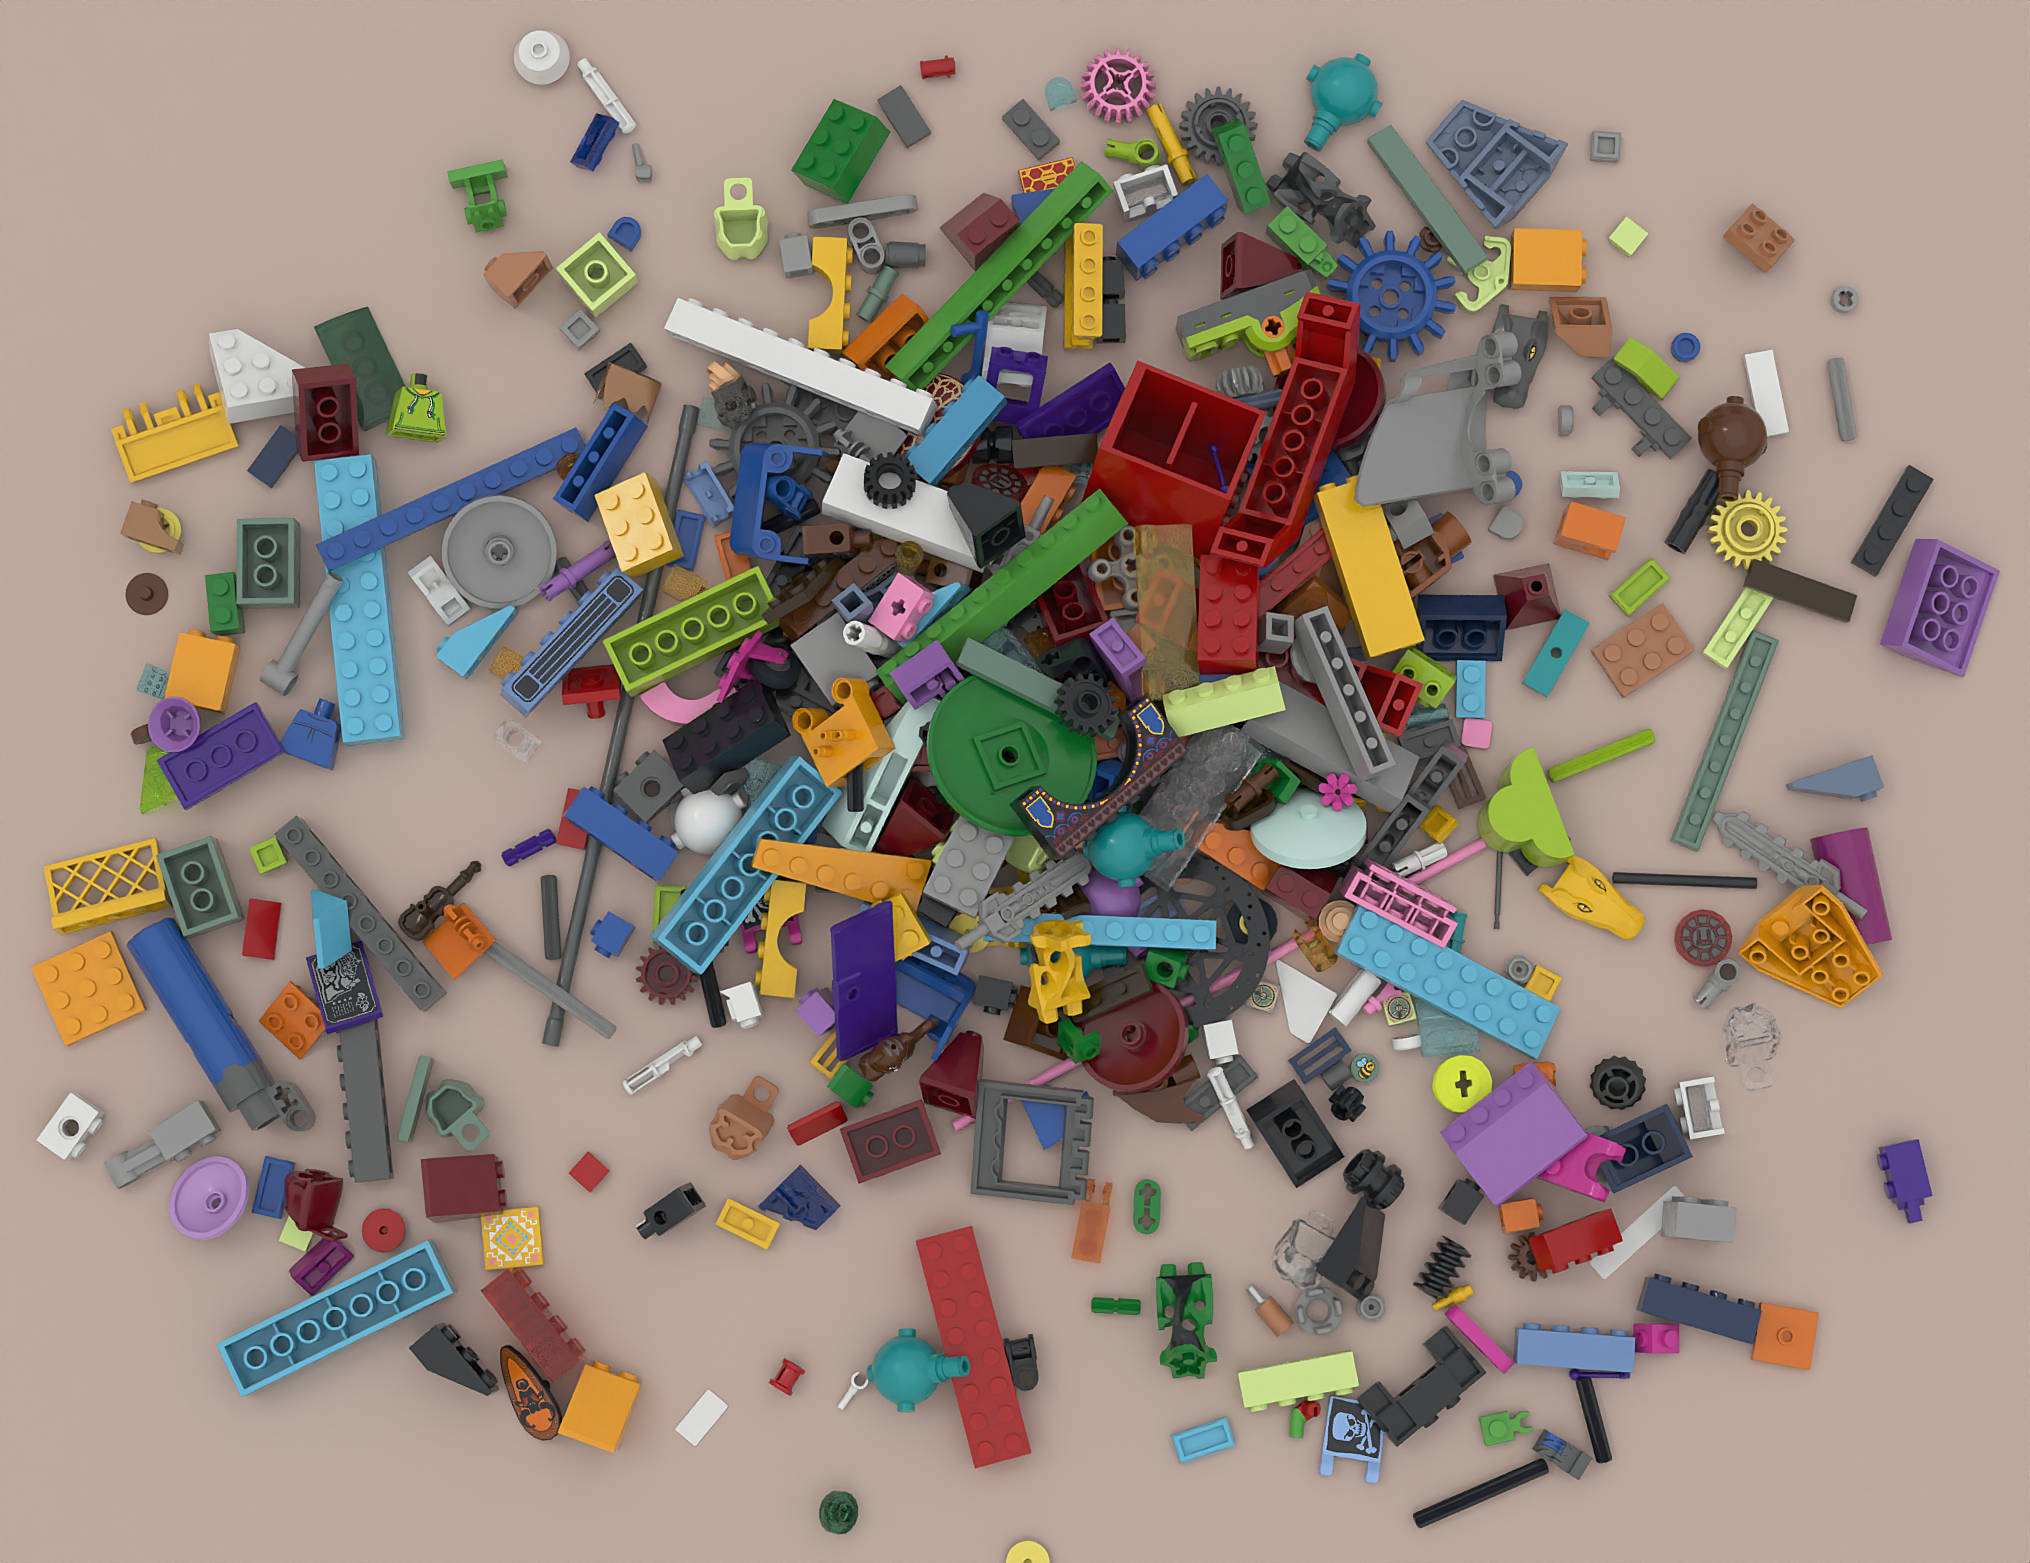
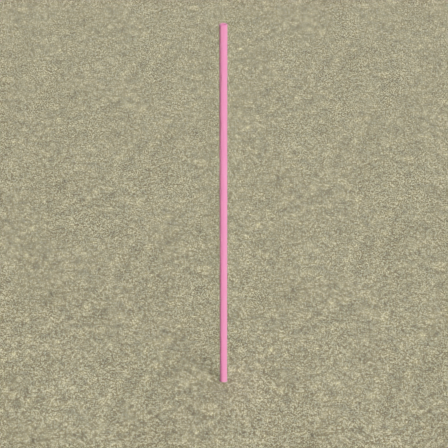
M1479 838L1445 858L1425 867V870H1420L1408 876L1407 879L1420 884L1487 848V846ZM1397 888V889H1396V891H1398V892H1400V893L1405 892V891H1403V890L1400 889V888ZM1318 925L1270 950L1267 965L1323 936ZM1243 965L1218 978L1210 987L1211 995L1233 984L1240 974ZM1191 993L1179 999L1183 1007L1196 1004L1195 997ZM1069 1058L1023 1084L1043 1086L1082 1065V1063L1075 1064ZM1008 1099V1104L1015 1100ZM962 1115L951 1122L957 1132L974 1123L976 1119Z

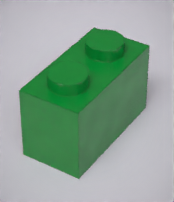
M228 572L205 575L210 632L216 636L245 633L243 608L236 604L237 574Z

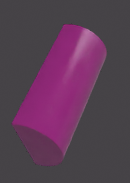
M1868 827L1810 839L1814 859L1820 861L1822 858L1840 870V886L1842 888L1839 892L1868 910L1862 920L1848 912L1866 945L1892 940Z

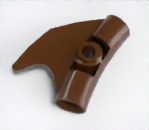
M1191 1054L1183 1056L1177 1069L1162 1082L1160 1087L1135 1093L1113 1090V1096H1118L1133 1109L1155 1122L1181 1124L1202 1122L1205 1119L1203 1115L1187 1108L1184 1104L1185 1093L1197 1079L1201 1078Z

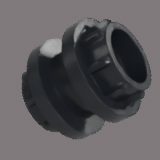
M1366 1149L1356 1154L1346 1166L1343 1172L1344 1181L1347 1183L1346 1189L1353 1195L1362 1191L1364 1193L1363 1198L1372 1203L1374 1207H1377L1379 1210L1386 1209L1399 1197L1404 1189L1405 1183L1403 1182L1404 1178L1401 1176L1402 1170L1396 1164L1386 1168L1383 1165L1386 1159L1384 1154L1380 1151L1372 1152Z

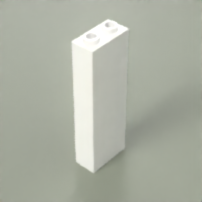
M843 453L822 501V514L865 530H871L878 535L976 571L984 572L985 567L980 569L977 566L949 508L948 491L916 480L915 492H913L911 500L906 499V504L903 506L897 503L896 509H892V504H888L887 509L882 508V503H879L878 506L874 505L873 498L869 500L867 492L864 491L866 465L870 466V463ZM890 472L882 474L878 480L879 484L887 489H894L901 483L900 477Z

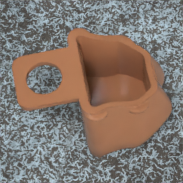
M756 1076L743 1097L738 1094H732L727 1100L722 1102L718 1106L716 1115L709 1126L713 1148L725 1153L732 1160L742 1159L754 1154L759 1144L766 1138L771 1127L774 1125V1118L768 1113V1110L779 1093L778 1087L761 1076ZM755 1087H766L769 1090V1098L766 1101L756 1099L754 1096Z

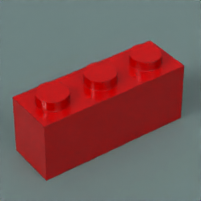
M1610 1208L1528 1238L1539 1271L1551 1269L1552 1273L1555 1274L1569 1269L1568 1263L1572 1261L1575 1262V1265L1592 1260L1590 1255L1597 1252V1255L1600 1256L1614 1251L1613 1245L1622 1242L1623 1239L1613 1211Z

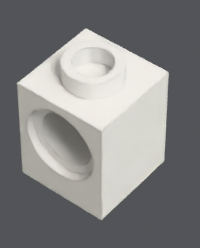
M1232 1020L1203 1025L1202 1030L1209 1060L1215 1059L1216 1064L1233 1061L1232 1056L1239 1053Z

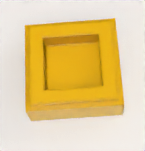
M1435 805L1418 827L1438 844H1441L1459 823L1454 817L1438 805Z
M1537 964L1524 988L1550 1002L1562 977Z

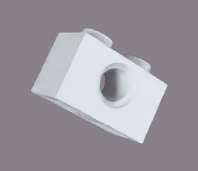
M70 1092L37 1138V1141L64 1160H72L73 1157L76 1159L86 1148L84 1142L90 1133L94 1135L102 1126L103 1120L101 1118L105 1112L78 1093ZM72 1120L77 1121L79 1124V1131L74 1136H71L67 1131V1126Z

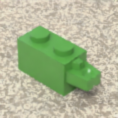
M1288 206L1267 225L1265 234L1284 252L1297 257V263L1301 264L1303 271L1310 268L1326 280L1338 268L1337 263L1326 250L1328 245Z

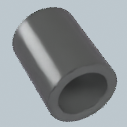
M1342 1060L1320 1075L1331 1091H1334L1353 1077L1351 1071Z

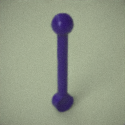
M1210 444L1208 452L1213 457L1221 488L1219 491L1227 493L1229 486L1226 485L1218 457L1219 447L1216 444Z
M1572 1369L1569 1372V1377L1574 1381L1586 1377L1630 1379V1372H1579L1577 1369Z

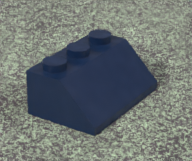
M1418 594L1416 615L1425 639L1420 644H1416L1418 650L1434 661H1502L1507 619L1504 595Z

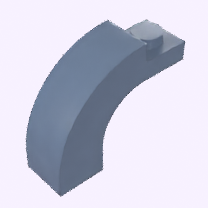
M902 566L890 577L869 591L862 592L853 583L831 601L833 607L847 623L858 621L874 626L868 620L897 574L901 573L910 576L914 580L915 578Z

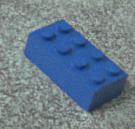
M1206 174L1117 241L1116 256L1119 260L1122 259V264L1136 281L1142 276L1144 279L1149 278L1158 270L1156 267L1164 260L1170 262L1179 255V248L1186 243L1189 246L1194 244L1203 236L1201 232L1210 226L1213 229L1225 219L1223 215L1226 213L1228 199L1210 176Z

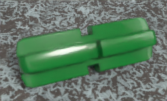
M1094 1297L1091 1300V1311L1093 1313L1113 1314L1118 1312V1314L1125 1315L1140 1314L1141 1302L1138 1299L1118 1298V1300H1114V1298Z

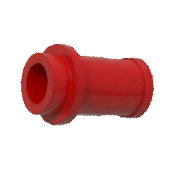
M945 55L944 59L920 61L922 79L946 75L948 78H951V75L956 74L954 57L948 58V55Z

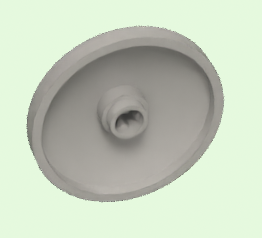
M488 495L469 502L453 516L443 537L442 561L449 581L463 597L486 608L504 609L510 605L517 607L529 602L540 593L539 586L551 579L556 565V540L549 522L532 504L510 495Z

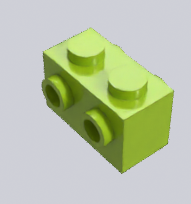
M1414 646L1405 648L1390 672L1402 674L1423 684L1416 701L1425 707L1431 705L1437 708L1456 681L1454 673Z

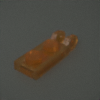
M1088 1179L1086 1200L1082 1201L1071 1258L1100 1264L1111 1207L1109 1206L1113 1183L1106 1182L1103 1188V1201L1101 1205L1091 1203L1096 1184L1094 1179Z

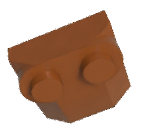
M1316 575L1311 577L1274 609V613L1293 615L1295 622L1303 614L1328 606L1338 632L1343 630L1352 619L1348 604Z

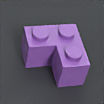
M938 640L890 672L897 686L915 710L938 694L944 698L954 686L965 679Z

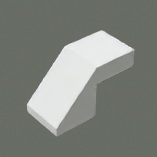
M431 555L408 572L447 625H450L471 609Z

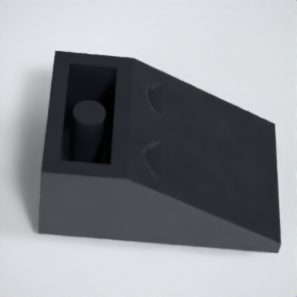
M444 1323L435 1325L409 1347L422 1365L432 1373L486 1396L492 1395L499 1390L495 1385L498 1383L497 1378L489 1369L483 1370L479 1366L477 1361L480 1358L471 1347L465 1348L459 1342L461 1335L451 1324L448 1326Z

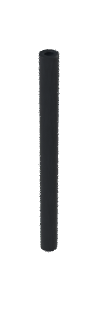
M1613 872L1612 882L1614 884L1757 888L1756 877Z

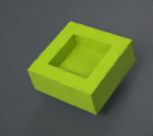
M277 837L249 848L261 875L288 864Z

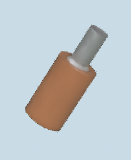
M1254 1284L1246 1290L1258 1304L1255 1311L1277 1337L1294 1323L1272 1296L1266 1299Z

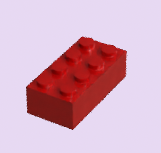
M1200 555L1197 650L1200 674H1246L1258 669L1260 567L1214 555Z

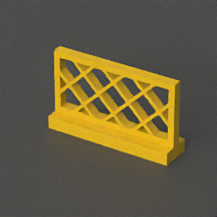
M153 838L43 866L53 918H51L53 929L60 935L173 907L156 855L160 854L157 839ZM151 847L153 857L147 866L135 860L140 850ZM120 855L126 858L127 861L119 873L108 868L107 865L113 857ZM92 862L99 866L91 880H88L80 875L79 872L85 864ZM132 863L144 869L135 883L123 877ZM154 864H155L156 872L152 870V867L154 866ZM66 870L71 875L64 886L60 887L54 883L52 872ZM104 870L116 876L107 890L95 884ZM148 873H151L157 877L159 888L147 891L140 887ZM76 877L88 883L79 897L67 891ZM123 880L133 887L127 896L119 898L112 893L119 882ZM93 887L105 893L97 904L90 905L84 901ZM65 894L77 900L70 911L60 913L59 902Z

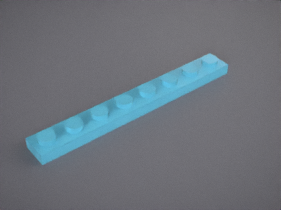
M1040 913L1041 915L1033 920L1027 916L1023 919L1024 927L1020 928L1023 932L1009 942L1031 943L1030 935L1033 934V927L1036 924L1049 920H1064L1061 914ZM1078 915L1065 920L1082 921L1083 930L1091 934L1090 945L1190 950L1216 949L1215 920ZM983 936V941L999 942L989 936Z

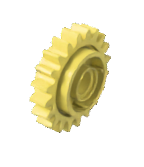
M1747 490L1744 493L1743 499L1739 494L1737 501H1722L1725 508L1720 505L1714 508L1719 516L1711 515L1709 517V521L1715 524V526L1707 529V532L1715 534L1709 541V544L1717 543L1719 547L1714 551V554L1724 552L1725 555L1722 562L1725 563L1732 558L1733 568H1736L1742 561L1744 569L1748 570L1752 559L1760 561L1763 559L1766 563H1770L1773 560L1770 553L1778 555L1781 552L1776 544L1783 545L1786 543V540L1779 536L1788 531V528L1779 526L1786 517H1777L1776 513L1781 507L1770 508L1772 498L1770 497L1765 502H1762L1761 492L1754 499L1751 497L1750 490ZM1741 525H1751L1754 530L1753 536H1745L1741 531Z

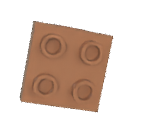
M1753 203L1723 235L1725 239L1765 273L1769 271L1795 241L1784 228L1777 225L1763 210L1757 208Z

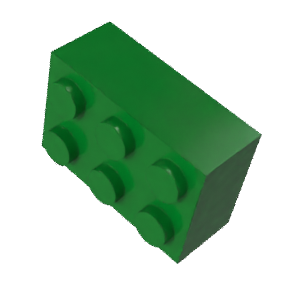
M833 99L791 171L806 186L848 204L891 132L876 116Z

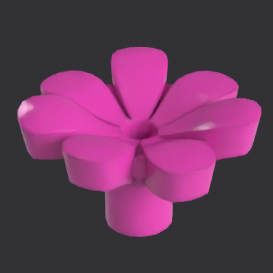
M1331 773L1327 776L1328 784L1321 783L1319 785V791L1325 793V796L1321 798L1323 805L1327 806L1333 803V810L1340 811L1343 803L1347 806H1351L1354 803V798L1350 794L1357 792V786L1355 784L1348 785L1349 776L1343 773L1337 779L1336 775ZM1336 791H1340V792H1341L1339 795H1336V794H1335Z

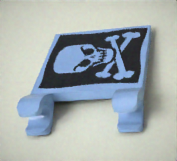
M1330 1396L1319 1474L1324 1476L1332 1474L1334 1456L1368 1461L1365 1481L1377 1483L1384 1432L1377 1423L1373 1422L1357 1400Z

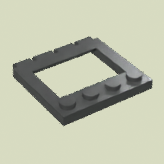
M980 1079L970 1194L1074 1205L1075 1200H1086L1087 1179L1077 1177V1175H1088L1090 1151L1079 1149V1147H1090L1092 1123L1081 1121V1118H1093L1094 1098L1083 1096L1084 1090ZM1008 1099L1065 1105L1059 1186L1002 1180Z

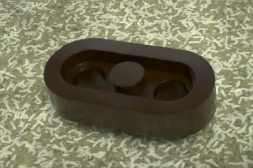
M1263 789L1262 795L1257 799L1253 798L1238 814L1232 811L1234 806L1231 808L1225 806L1220 813V817L1227 830L1239 831L1269 816L1276 809L1277 803L1273 793L1270 790Z

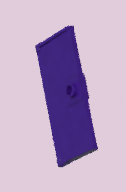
M883 901L830 928L833 969L832 999L833 1007L835 1008L837 1059L840 1061L848 1060L874 1047L879 1041L898 1034L893 903L891 901Z

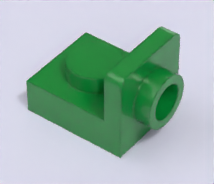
M1069 1018L1058 1022L1057 1043L1075 1064L1092 1059L1100 1054L1101 1035L1098 1031L1084 1036L1081 1029L1075 1027Z

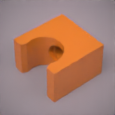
M1571 501L1562 512L1554 545L1609 560L1611 552L1615 553L1617 551L1626 517Z

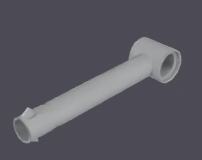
M333 572L327 573L279 661L277 662L273 659L261 674L260 681L283 696H286L294 687L298 674L293 672L343 582L339 575Z

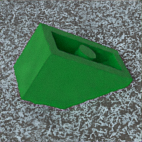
M846 1064L842 1065L827 1085V1088L855 1109L859 1105L865 1107L874 1095L870 1091L873 1085Z

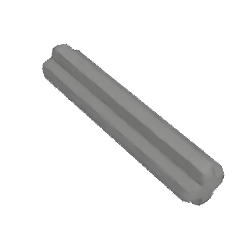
M1833 358L1827 364L1841 441H1851L1857 437L1845 363L1843 358Z

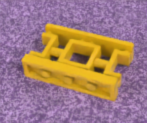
M1075 223L1072 236L1064 242L1063 350L1091 351L1095 337L1099 338L1102 335V224Z

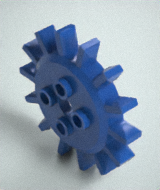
M1387 231L1383 240L1385 251L1377 253L1373 252L1370 242L1365 237L1360 238L1358 247L1365 259L1356 264L1348 256L1341 254L1337 259V263L1351 274L1349 281L1328 279L1326 288L1331 291L1345 293L1346 301L1360 304L1359 331L1367 336L1362 350L1370 354L1376 341L1386 342L1388 344L1387 357L1389 362H1395L1399 353L1397 342L1405 340L1409 341L1412 351L1417 356L1424 353V346L1417 335L1419 332L1426 329L1439 339L1446 332L1441 325L1431 319L1433 312L1454 314L1456 304L1437 300L1438 290L1449 289L1454 286L1456 282L1454 276H1446L1434 280L1430 272L1431 269L1439 265L1443 255L1437 252L1431 255L1426 262L1420 261L1415 257V253L1420 247L1421 237L1416 235L1409 242L1406 252L1397 251L1394 249L1395 236L1393 231ZM1379 280L1382 283V287L1375 289L1372 286V281ZM1408 283L1410 290L1402 291L1400 284ZM1387 291H1393L1398 296V302L1395 305H1387L1384 303L1382 295ZM1371 308H1377L1380 314L1378 316H1372L1369 310ZM1398 311H1406L1408 317L1406 319L1399 318Z

